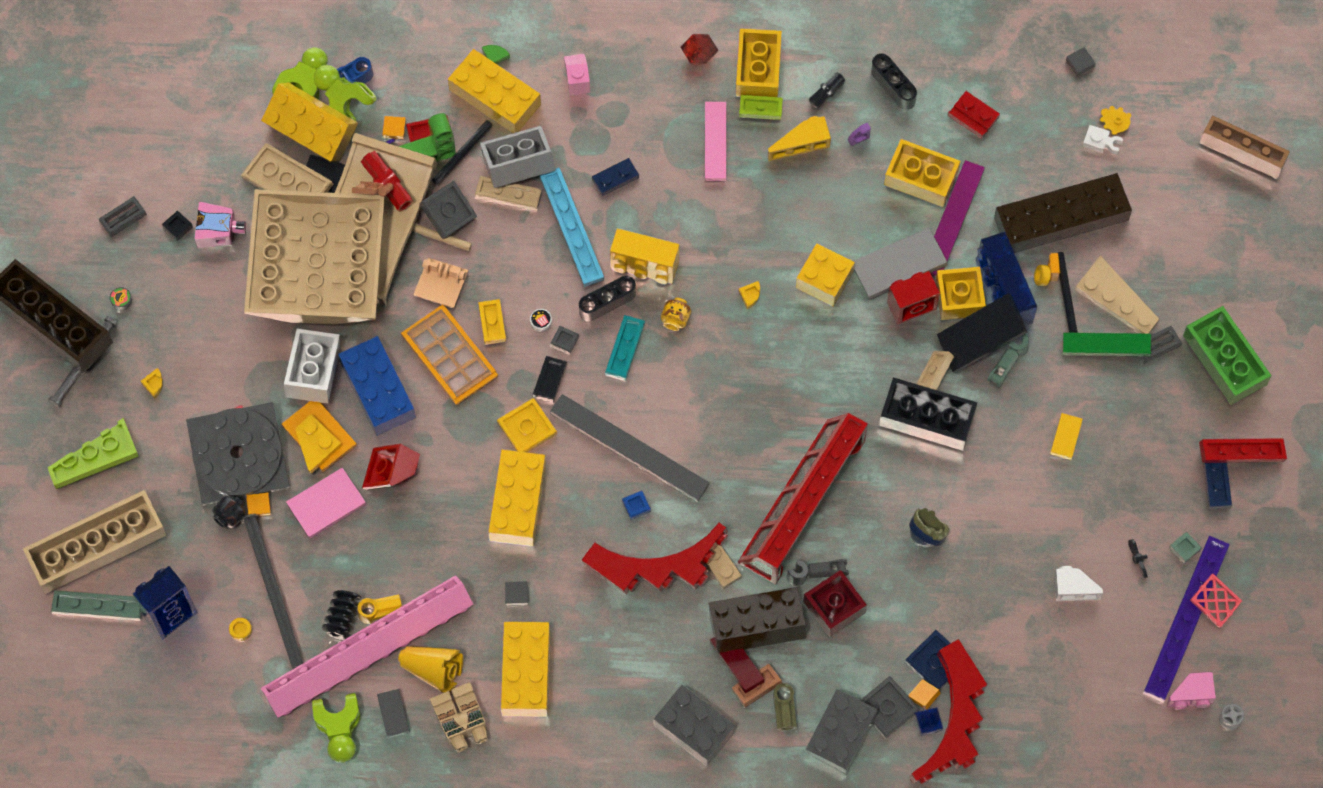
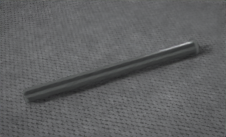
M249 514L244 516L241 522L246 525L292 669L303 664L302 657L257 523L258 514Z

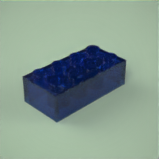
M1005 231L981 239L975 259L977 266L983 269L985 274L983 276L987 288H991L993 293L991 295L992 301L999 299L1007 293L1011 294L1024 325L1032 324L1037 304Z
M170 566L165 569H159L151 580L138 585L135 592L132 593L145 620L161 640L165 639L198 613L186 585Z

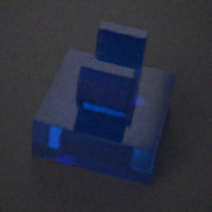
M937 707L915 713L921 736L943 731Z

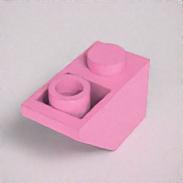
M1190 673L1170 696L1167 707H1174L1176 710L1186 709L1188 706L1194 705L1197 708L1209 707L1216 699L1213 673Z

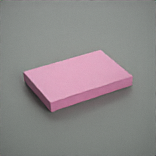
M341 468L291 498L286 504L309 539L365 506L366 502L344 469Z

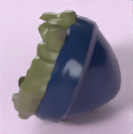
M918 508L909 523L911 538L916 545L921 547L940 546L945 541L950 530L947 524L935 516L933 510L928 512L927 508Z

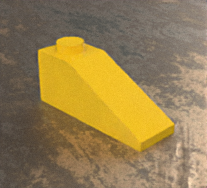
M813 116L801 122L768 148V161L830 148L831 137L825 117Z

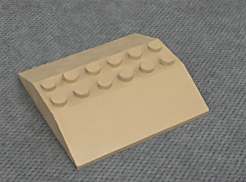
M255 189L244 314L290 323L331 325L376 320L385 196Z

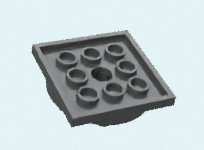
M273 402L245 408L226 409L215 414L186 419L203 506L218 503L224 496L244 498L246 495L290 488ZM235 446L243 449V454L239 458L231 456V450Z

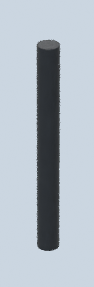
M486 120L432 179L435 185L438 186L493 126L490 121Z
M1058 252L1059 278L1069 333H1077L1064 252Z

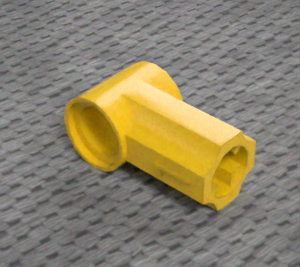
M399 594L374 600L370 598L361 600L358 604V617L360 621L364 624H372L376 620L402 607ZM366 608H371L374 610V612L369 615L364 614L362 611Z

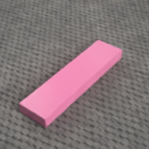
M705 102V181L726 182V102Z

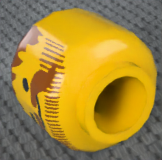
M675 298L674 300L666 301L660 319L664 323L663 326L665 328L679 331L687 326L692 310L687 305L686 300Z

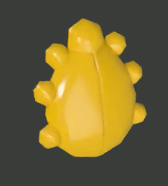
M1110 106L1109 109L1104 108L1101 110L1103 117L1100 118V121L1105 122L1104 129L1112 130L1113 135L1124 132L1129 128L1132 115L1131 113L1126 114L1122 107H1119L1117 110L1114 106Z

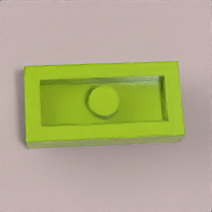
M741 95L739 117L781 120L783 98Z

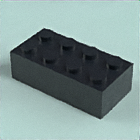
M893 377L881 413L879 426L963 451L978 402Z

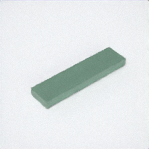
M54 590L51 612L52 614L141 621L144 599L143 597Z

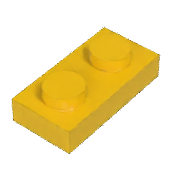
M500 299L478 302L485 345L506 342Z

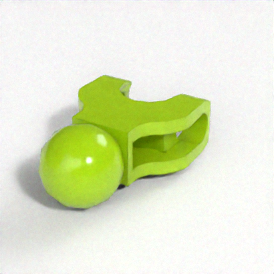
M308 48L302 55V62L299 61L294 68L286 69L279 74L272 88V94H274L278 83L289 82L319 100L320 91L314 83V73L321 65L328 63L327 54L321 48Z
M321 65L314 73V83L317 88L326 91L324 94L329 98V106L356 121V118L350 111L352 99L356 98L364 105H372L377 99L366 84L362 82L352 83L345 77L340 78L338 70L331 65Z
M351 693L345 696V707L338 713H330L325 710L322 699L313 700L312 708L316 727L319 731L326 734L329 739L327 745L329 757L337 763L350 761L356 751L355 742L352 740V731L361 720L356 694Z

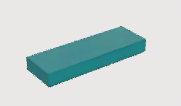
M624 315L605 371L606 376L626 381L645 325L644 320Z

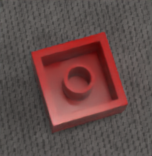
M930 271L925 273L918 272L907 280L903 281L900 279L889 286L887 304L897 325L937 310L940 292Z

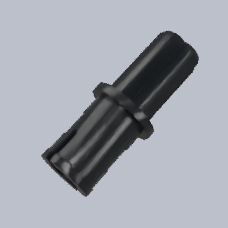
M836 72L826 83H822L820 85L821 88L809 98L811 105L817 108L828 97H832L834 92L845 83V78L839 72Z

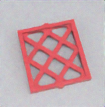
M1214 574L1208 577L1190 599L1219 628L1233 615L1234 610L1242 602ZM1212 580L1213 588H1206L1208 582ZM1216 583L1222 588H1216ZM1207 591H1213L1214 599H1207ZM1217 591H1224V599L1217 598ZM1200 592H1203L1204 599H1197ZM1227 593H1228L1233 599H1228ZM1208 602L1215 603V610H1208ZM1218 602H1225V610H1219ZM1228 602H1235L1234 607L1229 610ZM1210 613H1216V619ZM1219 613H1226L1225 618L1220 621Z

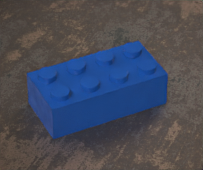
M378 336L338 354L341 366L376 436L416 418L414 407Z

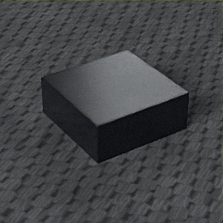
M178 210L162 223L163 228L177 241L193 228L192 223Z

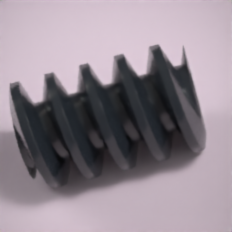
M337 590L333 592L335 599L330 601L332 607H329L327 610L329 615L324 619L327 624L322 625V630L333 638L345 640L347 637L343 635V632L350 633L351 631L346 627V624H353V621L348 617L356 616V613L351 608H358V604L354 600H361V596L351 591Z

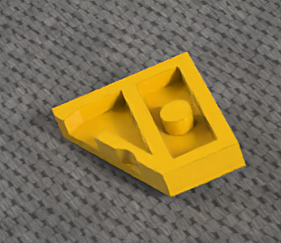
M309 415L295 428L310 474L342 446L341 442L312 415Z

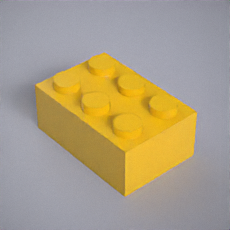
M740 28L736 96L778 97L782 31Z
M900 139L885 174L884 185L944 207L959 172L960 160Z
M617 228L610 249L611 269L622 274L626 272L631 273L641 279H654L660 284H673L679 265L680 244Z

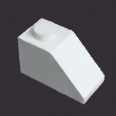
M1061 566L1059 569H1056L1054 574L1056 601L1101 600L1103 589L1079 568Z

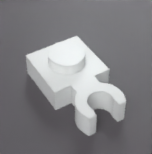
M1089 125L1083 147L1103 153L1104 148H1107L1112 154H1118L1120 148L1114 147L1113 144L1121 145L1123 139L1119 136L1108 137L1110 131Z

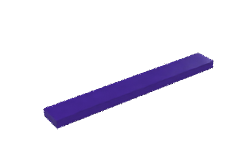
M1212 536L1208 537L1143 694L1162 702L1165 701L1202 613L1190 599L1211 574L1217 577L1230 544ZM1212 580L1208 582L1206 588H1212ZM1203 592L1199 593L1197 599H1204Z

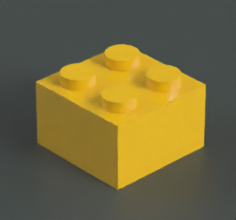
M816 243L796 278V289L834 307L854 272L855 262Z
M980 267L937 270L935 282L940 292L938 304L941 320L966 318L986 306Z

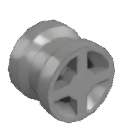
M1226 705L1219 716L1221 726L1227 730L1237 729L1244 719V711L1239 705Z

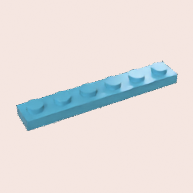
M560 168L540 175V180L583 286L587 287L604 281V275Z

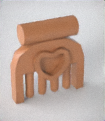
M361 181L358 186L352 187V193L379 194L380 196H385L393 190L391 183L383 185L382 183Z

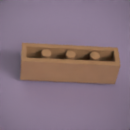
M1213 115L1200 141V144L1275 179L1278 178L1290 151Z

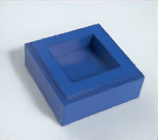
M643 491L622 498L630 520L651 512Z

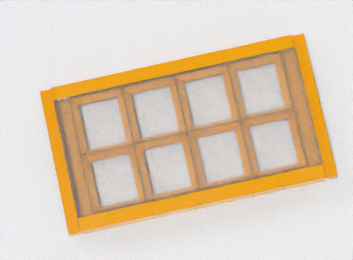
M443 304L401 332L403 339L455 405H458L498 377L496 370Z

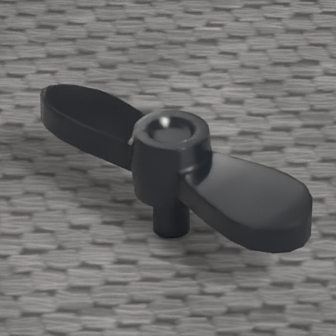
M1131 539L1128 541V545L1133 554V562L1138 564L1142 576L1147 578L1148 575L1143 562L1148 556L1147 554H1139L1135 540Z

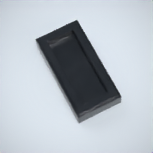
M546 356L533 391V397L554 403L567 361Z

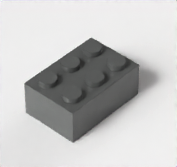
M683 685L678 688L653 719L655 728L706 767L735 733V725Z
M836 689L806 747V754L847 774L878 715L877 709Z

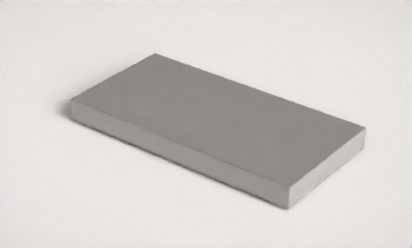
M927 228L854 260V271L870 300L888 292L889 286L897 280H907L918 272L925 273L930 271L931 273L948 264L930 228Z

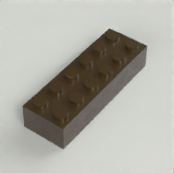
M1115 173L998 206L995 210L994 219L1006 252L1010 255L1129 221L1132 208L1119 175Z
M14 259L0 273V308L82 373L113 343L108 330L18 260Z

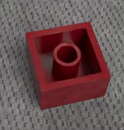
M841 570L806 592L803 599L804 604L828 637L865 614L867 604Z

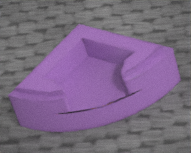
M868 122L850 134L848 142L851 146L870 138L871 127Z

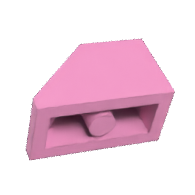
M585 54L564 56L569 95L590 93V80Z

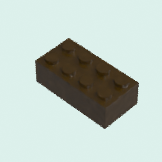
M797 587L709 602V616L718 654L742 648L750 649L806 639V624Z

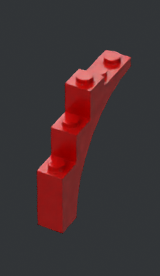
M719 522L707 536L695 545L679 553L661 558L642 559L627 557L609 551L594 542L582 558V562L626 595L629 591H634L638 586L639 577L660 592L664 588L667 590L674 581V578H672L674 575L696 590L698 586L702 587L708 580L709 576L707 574L709 572L703 565L704 563L708 564L715 555L713 551L718 545L722 546L727 540L728 530Z
M959 639L940 649L937 653L945 670L949 685L951 703L949 722L944 737L935 753L925 764L909 776L913 785L917 782H920L921 785L933 778L931 774L937 770L940 773L952 767L951 762L956 769L962 766L964 769H967L976 763L974 759L979 755L965 732L971 734L980 728L979 724L983 718L970 697L975 700L985 693L983 690L986 688L987 683Z

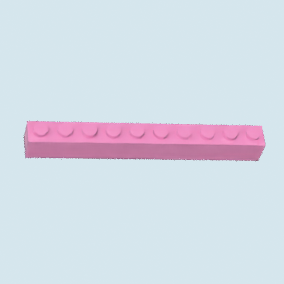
M455 575L268 683L261 690L277 718L288 715L294 708L310 702L313 697L320 693L329 691L337 683L348 680L356 672L367 669L375 661L388 657L394 650L407 646L413 639L427 634L430 629L446 623L449 618L465 612L468 607L474 604L463 583Z

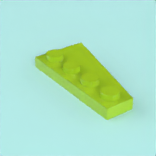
M124 418L117 421V425L111 429L107 428L102 431L101 435L90 442L88 440L82 444L81 449L74 453L70 452L47 467L56 489L139 457Z

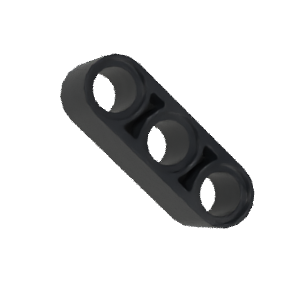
M883 53L875 55L871 66L873 77L901 109H912L915 106L917 97L915 86L888 55ZM877 65H884L885 68H878ZM890 80H896L898 83H891ZM909 95L912 98L906 99L903 96Z
M622 276L583 296L579 301L580 317L585 321H593L633 300L636 296L635 280L630 276ZM628 286L631 290L623 291L621 288ZM605 296H610L613 299L610 301H604L602 298ZM586 306L593 307L591 311H586L583 308Z

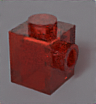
M692 34L680 47L691 64H706L719 51L709 34Z

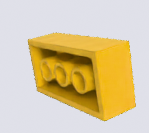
M475 49L467 55L448 78L449 91L511 133L519 132L541 106V95L539 92Z
M289 82L278 83L261 119L265 124L330 162L342 159L358 125V122Z
M501 449L488 532L490 541L534 546L546 467L545 455Z
M504 622L501 692L502 716L547 717L549 622Z

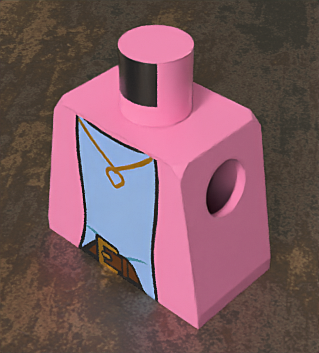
M199 202L195 231L197 248L231 245L233 233L245 234L246 221H236L233 209Z

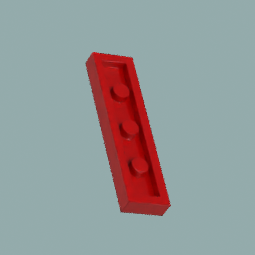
M1284 438L1202 439L1199 442L1202 463L1284 462L1287 459Z

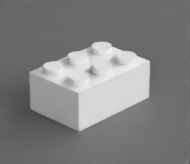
M296 329L284 381L286 398L329 403L339 359L338 354L341 350L339 334Z

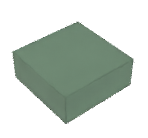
M1185 532L1169 548L1185 564L1202 547Z

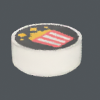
M545 309L535 310L530 316L532 328L539 332L548 330L552 324L551 314Z

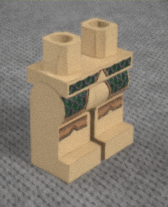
M470 682L451 690L459 713L456 711L449 691L430 698L431 706L449 745L452 744L457 753L468 748L465 741L468 737L473 736L476 744L488 741L486 723Z

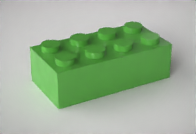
M1224 306L1186 326L1183 337L1230 405L1268 385L1272 375Z

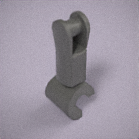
M839 559L829 562L810 563L808 566L805 562L796 560L795 568L799 573H796L793 569L788 570L786 578L791 585L800 586L805 583L807 576L810 579L827 578L840 570L847 576L849 575V571L846 570L845 566L847 560ZM837 567V570L832 571L831 568Z

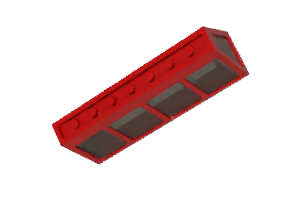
M850 413L827 419L738 560L740 565L773 584H777L783 573L782 562L849 456L857 454L864 445L868 423Z

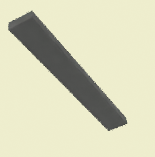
M563 394L550 410V414L696 502L700 500L709 486V482Z

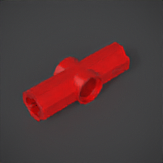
M376 151L366 154L360 162L373 177V182L382 183L383 185L391 183L393 190L386 196L399 212L407 209L413 200L400 184L399 178L390 167H387Z

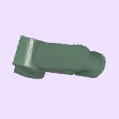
M1027 334L1021 336V344H1015L1014 340L1009 343V349H1006L997 365L991 371L987 379L988 382L993 381L997 384V387L1002 386L1018 357L1028 352L1029 338ZM998 370L1003 372L1002 376L996 374Z

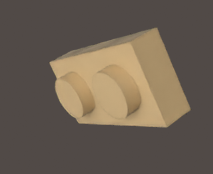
M933 351L916 384L937 390L954 356L948 351Z
M718 545L713 551L715 553L714 557L705 565L721 588L725 589L741 579L742 575L722 546Z

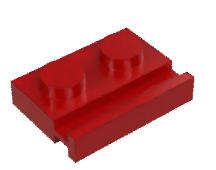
M965 91L948 112V117L982 139L999 119L1000 113Z

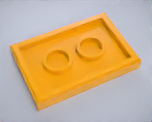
M309 401L281 423V425L300 446L295 428L309 415H312L341 442L342 446L318 467L324 473L353 450L357 443L320 402Z

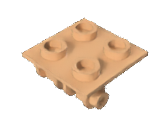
M432 258L425 259L422 265L424 269L413 296L454 308L469 270Z

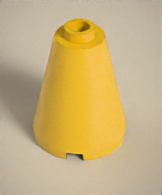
M407 646L400 651L398 656L401 668L442 693L452 692L451 690L457 685L454 682L456 675L461 676L463 669V654L459 653L460 651L457 649Z

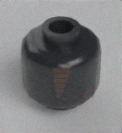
M224 496L213 507L214 516L212 518L224 529L227 527L234 528L245 516L243 508L245 504L237 496L233 498Z

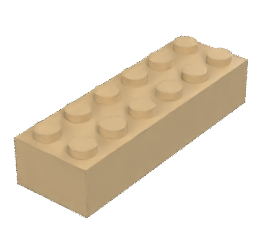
M143 490L22 549L43 592L47 594L167 535L146 491Z

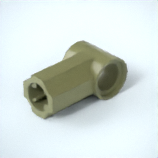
M781 683L775 687L773 694L777 730L787 731L796 729L794 690L789 684ZM780 691H786L790 697L787 700H781L777 694Z

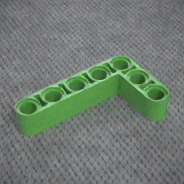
M439 113L429 118L430 136L398 146L434 157L436 162L449 159L456 153L453 131L444 113Z

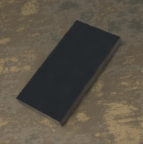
M1007 293L937 334L943 351H948L954 356L950 363V368L953 373H957L1026 334L1027 329L1012 295Z

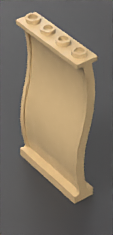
M354 133L350 153L335 193L357 194L352 193V187L358 186L361 181L373 182V177L367 172L360 161L369 152L376 151L387 167H390L401 181L400 184L413 200L407 209L399 212L385 195L377 306L379 303L385 305L396 267L421 209L419 203L425 198L432 174L437 167V162L434 157Z

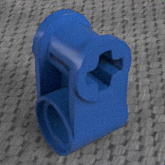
M358 57L345 66L337 68L340 78L345 77L352 83L369 82L374 75L371 62L366 57ZM361 68H367V70L363 72L359 71Z

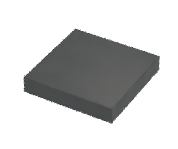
M452 181L419 203L442 239L477 217L455 181Z
M891 676L860 700L877 709L878 715L872 725L885 739L920 710Z

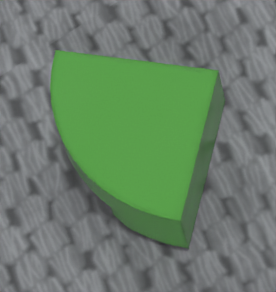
M497 45L482 47L484 55L496 64L510 58L509 52L503 47Z

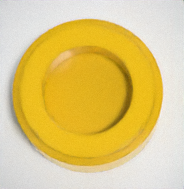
M1040 264L1035 269L1034 282L1037 286L1046 287L1050 281L1051 270L1048 265Z
M236 618L229 625V633L234 640L245 641L251 636L252 627L247 619Z

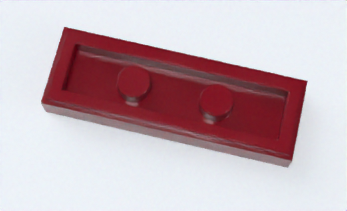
M713 637L710 639V644L717 652L715 639ZM743 648L718 654L745 693L764 683V678Z

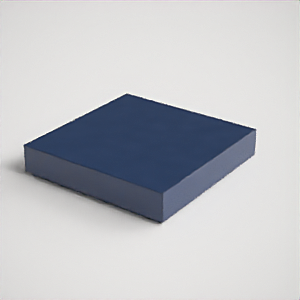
M935 630L905 659V663L924 681L940 690L948 681L937 653L940 649L951 643Z

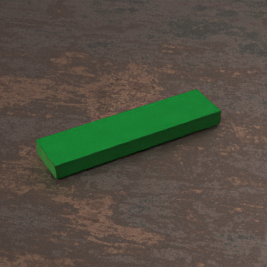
M1063 333V355L1151 357V334Z

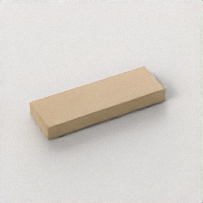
M480 176L475 192V198L537 211L542 195V189L515 183L494 188L491 179Z

